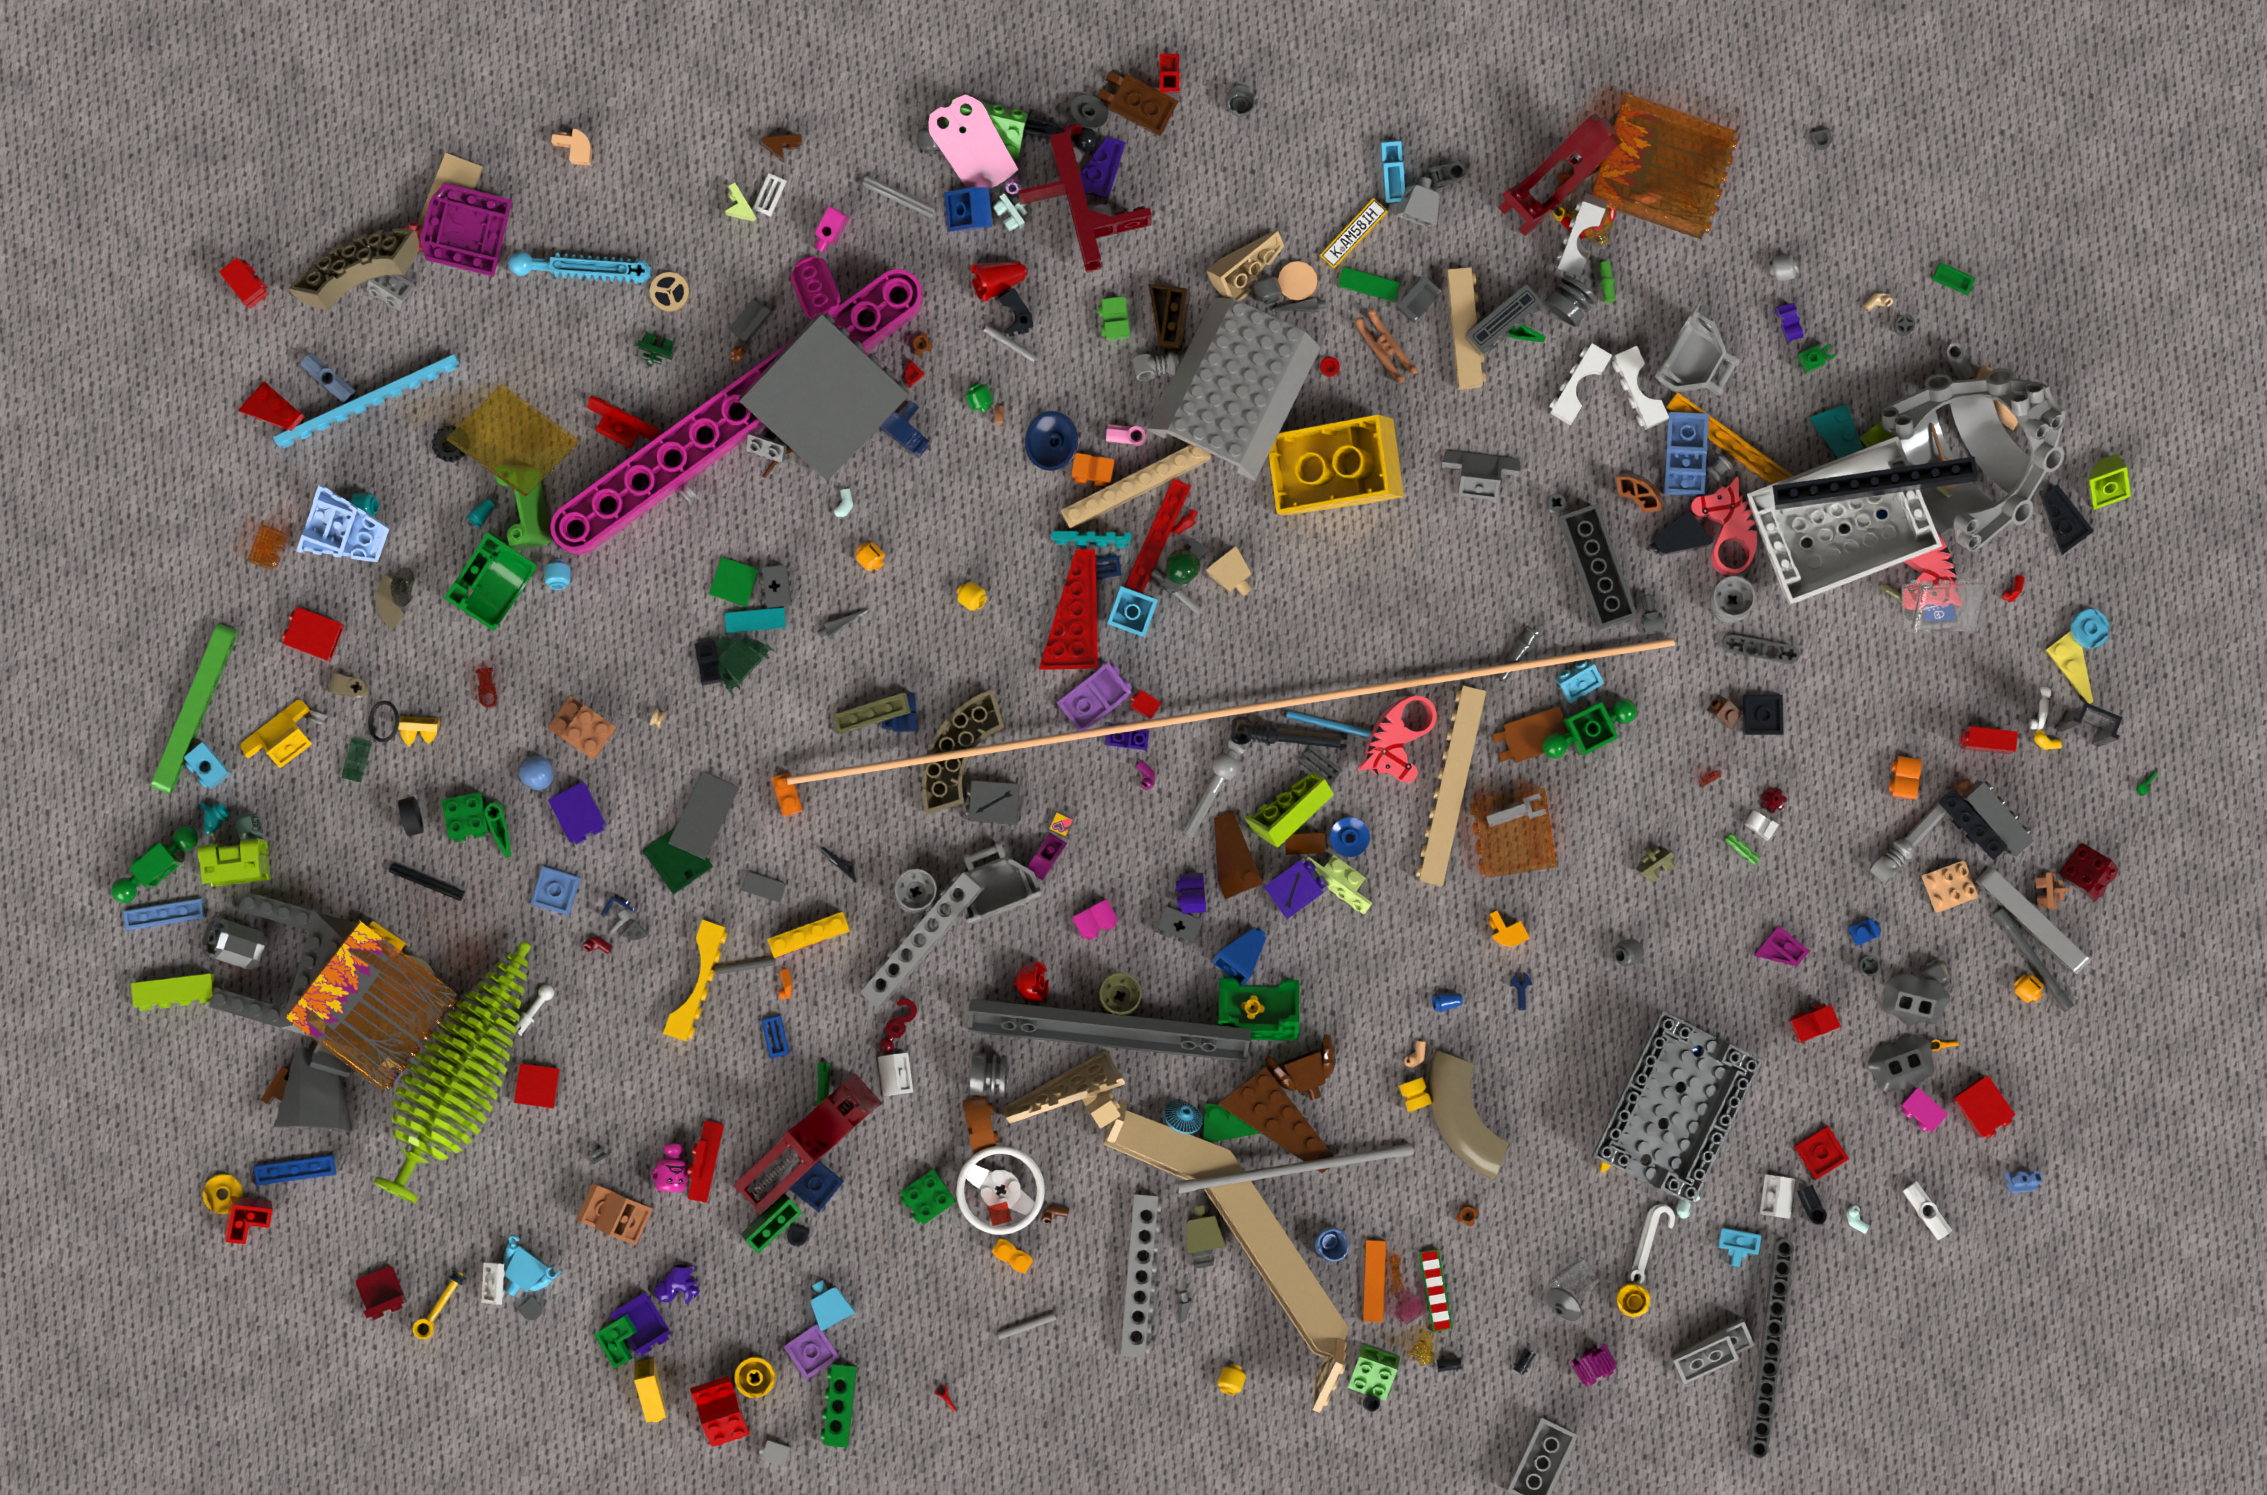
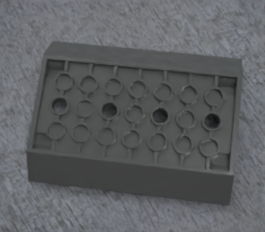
M1661 1010L1592 1157L1694 1205L1763 1060ZM1699 1045L1701 1052L1699 1055L1694 1056L1693 1049ZM1682 1081L1684 1087L1680 1092H1677L1675 1086L1678 1082ZM1661 1118L1666 1119V1125L1663 1128L1658 1127V1121ZM1644 1154H1648V1162L1641 1164V1157Z

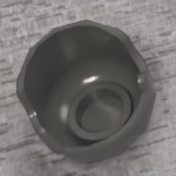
M1238 84L1233 86L1227 93L1226 106L1233 115L1243 117L1249 115L1254 109L1255 96L1250 91V87Z

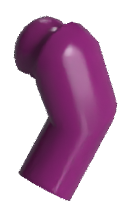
M1142 760L1136 768L1143 774L1141 787L1144 790L1153 788L1155 784V772Z

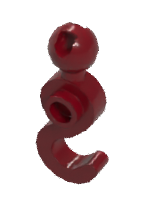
M909 999L897 1001L898 1006L908 1005L911 1008V1013L908 1016L897 1017L888 1021L886 1024L888 1035L880 1040L878 1044L880 1052H882L881 1049L883 1047H886V1052L882 1053H891L894 1049V1039L902 1037L905 1033L906 1026L904 1023L910 1022L916 1017L917 1007L913 1001Z

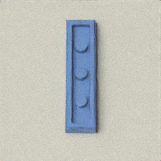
M203 898L123 911L126 931L206 918Z

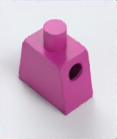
M829 206L815 231V235L819 238L814 248L824 253L829 243L835 245L851 217ZM831 228V234L827 236L826 230Z

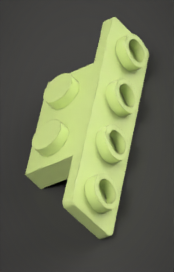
M1335 855L1331 857L1325 867H1322L1312 858L1307 857V859L1314 863L1315 870L1319 876L1325 878L1330 891L1335 893L1338 898L1350 904L1356 911L1362 914L1366 913L1372 902L1357 892L1366 879L1363 875Z

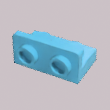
M1589 659L1580 660L1576 663V666L1569 670H1563L1559 673V676L1555 677V681L1560 685L1569 703L1574 702L1604 684L1595 664Z

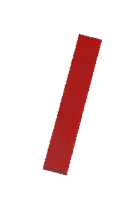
M1173 478L1124 585L1125 587L1143 594L1191 489L1190 485Z

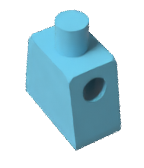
M823 1280L812 1285L817 1297L810 1300L821 1331L856 1312L836 1286L828 1290Z

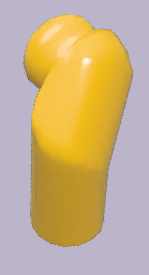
M2043 730L2034 732V741L2041 749L2048 750L2062 747L2060 738L2049 739Z

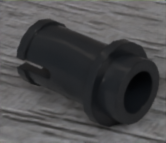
M1524 1348L1517 1363L1513 1364V1370L1521 1375H1524L1525 1372L1527 1373V1368L1536 1354Z
M1454 1356V1358L1436 1360L1438 1373L1451 1370L1458 1372L1459 1369H1462L1461 1357Z

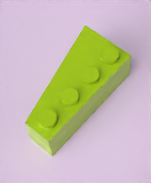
M1314 772L1310 773L1292 785V790L1277 795L1276 801L1268 806L1264 804L1255 815L1249 814L1246 816L1245 819L1252 831L1278 848L1334 795L1323 777Z

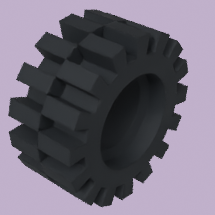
M453 425L443 426L442 429L439 428L436 434L434 433V438L431 441L432 449L440 459L453 463L465 457V453L469 449V441L466 434L460 428ZM447 437H455L457 439L458 446L454 451H446L443 448V441Z

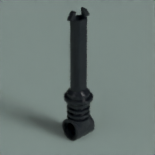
M1237 717L1232 720L1231 740L1239 745L1247 744L1252 739V742L1257 740L1258 743L1262 740V743H1265L1267 746L1276 742L1340 748V750L1347 748V744H1340L1341 739L1347 740V736L1343 733L1331 734L1278 728L1272 721L1264 723L1263 726L1262 723L1257 725V722H1254L1253 724L1246 717Z

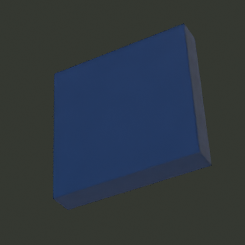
M818 1161L789 1189L819 1213L844 1183V1180Z

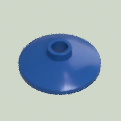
M1353 817L1339 820L1334 824L1330 832V842L1333 849L1344 857H1355L1362 854L1370 841L1367 826L1361 820ZM1347 834L1353 835L1352 841L1346 840Z

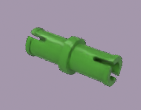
M1610 261L1598 263L1601 277L1599 284L1602 286L1604 303L1616 301L1614 291L1615 279L1612 278Z

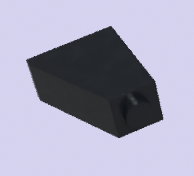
M1690 510L1649 540L1651 542L1649 546L1655 554L1659 553L1661 556L1703 548L1713 543Z

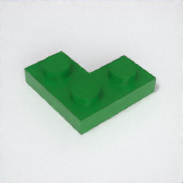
M628 1315L623 1316L594 1334L614 1369L633 1358L623 1340L638 1332Z

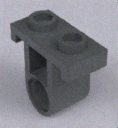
M768 427L759 435H756L755 431L752 430L748 433L746 451L780 463L785 460L787 444Z

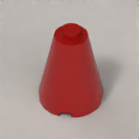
M1020 261L971 264L970 273H974L975 279H972V284L978 299H982V303L1024 281L1025 276H1027L1025 264H1021Z

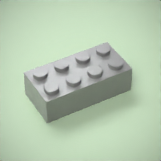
M1539 1416L1505 1490L1514 1495H1551L1578 1435Z

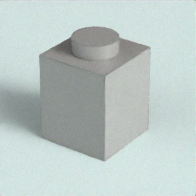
M768 1439L767 1443H762L759 1452L762 1455L761 1460L785 1467L792 1446Z

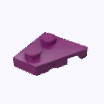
M1778 925L1754 956L1798 966L1810 950Z

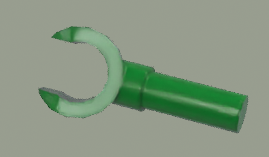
M2153 771L2147 780L2136 787L2141 797L2151 791L2147 785L2158 774L2156 771Z

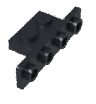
M1953 789L1939 800V804L1953 818L1952 823L1959 830L1963 828L1967 833L1965 835L1972 844L1977 843L1992 860L1996 859L2007 849V845Z

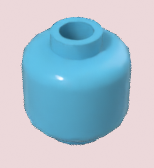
M554 559L545 566V583L551 589L562 590L570 584L571 568L563 560Z

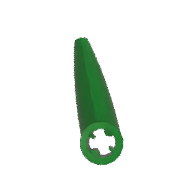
M1521 325L1518 329L1513 327L1509 331L1510 335L1508 336L1509 338L1532 342H1544L1546 336L1525 325Z
M492 800L485 808V817L505 858L511 857V847L503 814L504 805L498 800ZM493 806L499 810L496 815L494 812H490Z

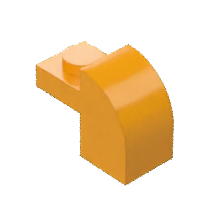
M1498 911L1489 914L1490 919H1488V923L1492 930L1496 929L1498 932L1491 936L1497 944L1513 947L1530 939L1521 921L1506 928Z

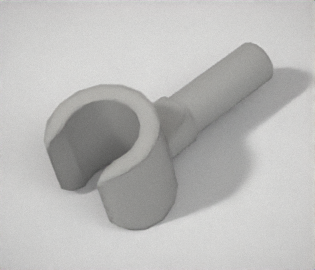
M628 909L618 913L621 920L609 930L611 934L624 923L631 920L632 915Z

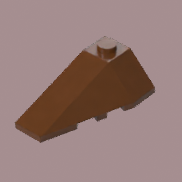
M1230 811L1215 817L1218 883L1224 898L1228 899L1258 887L1263 882L1234 812Z

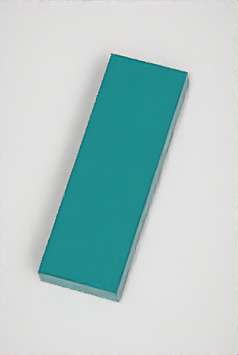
M785 608L725 613L726 633L786 628Z

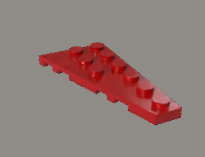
M1095 549L1075 550L1039 670L1098 669Z

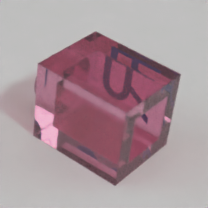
M1413 1295L1395 1307L1397 1311L1394 1314L1400 1323L1404 1321L1407 1325L1427 1313L1417 1295Z

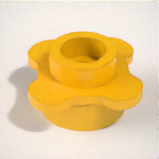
M1253 995L1250 997V1000L1241 1003V1009L1245 1010L1249 1019H1254L1255 1015L1264 1012V1006L1260 1005L1257 996Z

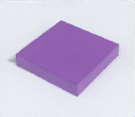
M818 1323L784 1346L806 1380L840 1357L824 1332L820 1330Z

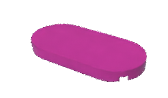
M815 256L803 258L794 266L795 269L790 275L803 312L810 319H813L820 311L824 314L828 312L832 315L838 309L841 298L827 263L824 259H819Z

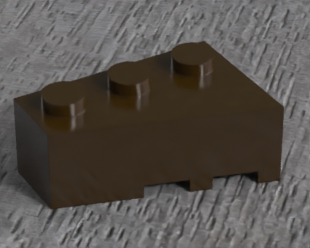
M1148 284L1159 345L1162 349L1182 351L1190 299L1189 290L1187 288Z

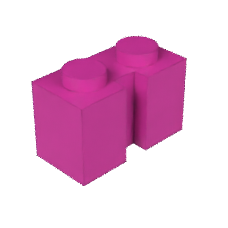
M1915 1087L1899 1105L1903 1108L1901 1112L1907 1118L1911 1119L1913 1117L1917 1120L1918 1123L1916 1125L1923 1132H1933L1948 1115L1918 1087Z

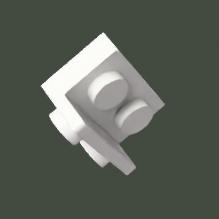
M483 1263L481 1303L502 1305L504 1295L503 1278L505 1275L504 1264Z

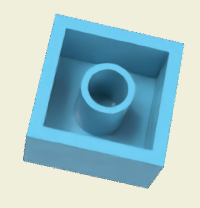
M1119 586L1106 623L1145 637L1158 600Z

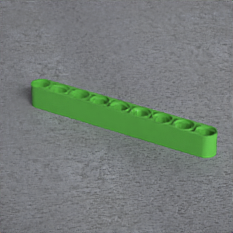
M221 623L217 624L153 778L152 788L170 795L175 789L173 786H176L182 772L181 767L183 768L186 762L184 757L190 752L188 749H191L198 733L196 730H199L203 721L204 712L207 711L213 696L211 693L214 694L220 679L219 675L223 672L228 660L226 657L230 655L235 643L234 638H237L238 630Z

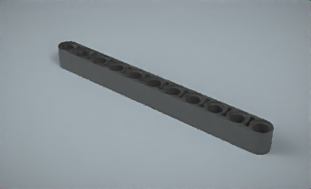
M1784 1238L1778 1239L1773 1246L1751 1417L1748 1451L1756 1458H1763L1767 1455L1771 1434L1794 1253L1793 1243ZM1782 1242L1788 1244V1251L1786 1253L1779 1251V1245ZM1780 1262H1783L1786 1266L1783 1273H1778L1776 1270V1266ZM1777 1282H1781L1783 1285L1781 1293L1774 1291V1285ZM1775 1302H1778L1781 1306L1778 1313H1773L1771 1310V1306ZM1772 1322L1778 1325L1776 1333H1770L1768 1327ZM1773 1342L1776 1349L1773 1353L1769 1354L1766 1351V1346L1768 1343ZM1770 1362L1773 1365V1370L1771 1373L1766 1374L1763 1367L1766 1363ZM1763 1383L1770 1384L1771 1389L1766 1394H1763L1761 1391ZM1761 1403H1766L1768 1406V1410L1764 1414L1758 1411ZM1759 1423L1765 1425V1431L1761 1434L1756 1432V1426ZM1757 1443H1761L1763 1446V1450L1759 1454H1755L1753 1451V1447Z

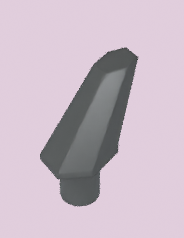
M1186 1290L1179 1292L1178 1323L1180 1324L1186 1320L1192 1303V1299L1188 1298Z

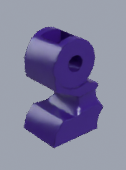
M1794 302L1774 310L1776 316L1782 318L1781 329L1788 343L1804 337Z

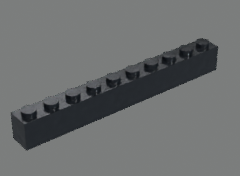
M1974 456L1774 485L1772 487L1775 510L1975 482L1978 475Z

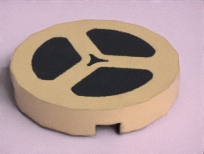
M673 272L658 275L651 283L649 290L650 298L654 305L666 312L681 309L686 304L690 294L689 286L685 279Z

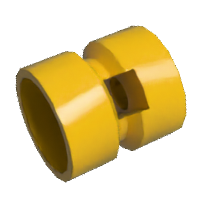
M1423 1077L1399 1085L1401 1095L1407 1098L1405 1105L1408 1112L1432 1104L1429 1094L1424 1092L1426 1085Z

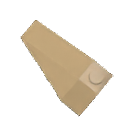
M1274 230L1219 259L1206 270L1212 285L1223 298H1234L1242 301L1252 291L1249 288L1255 279L1258 280L1257 278L1262 276L1260 272L1266 264L1271 265L1284 247L1279 232Z

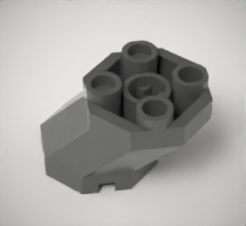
M214 916V923L209 922L207 924L202 939V945L206 946L203 954L245 969L259 968L262 963L263 949L268 944V937L264 936V932L257 928Z

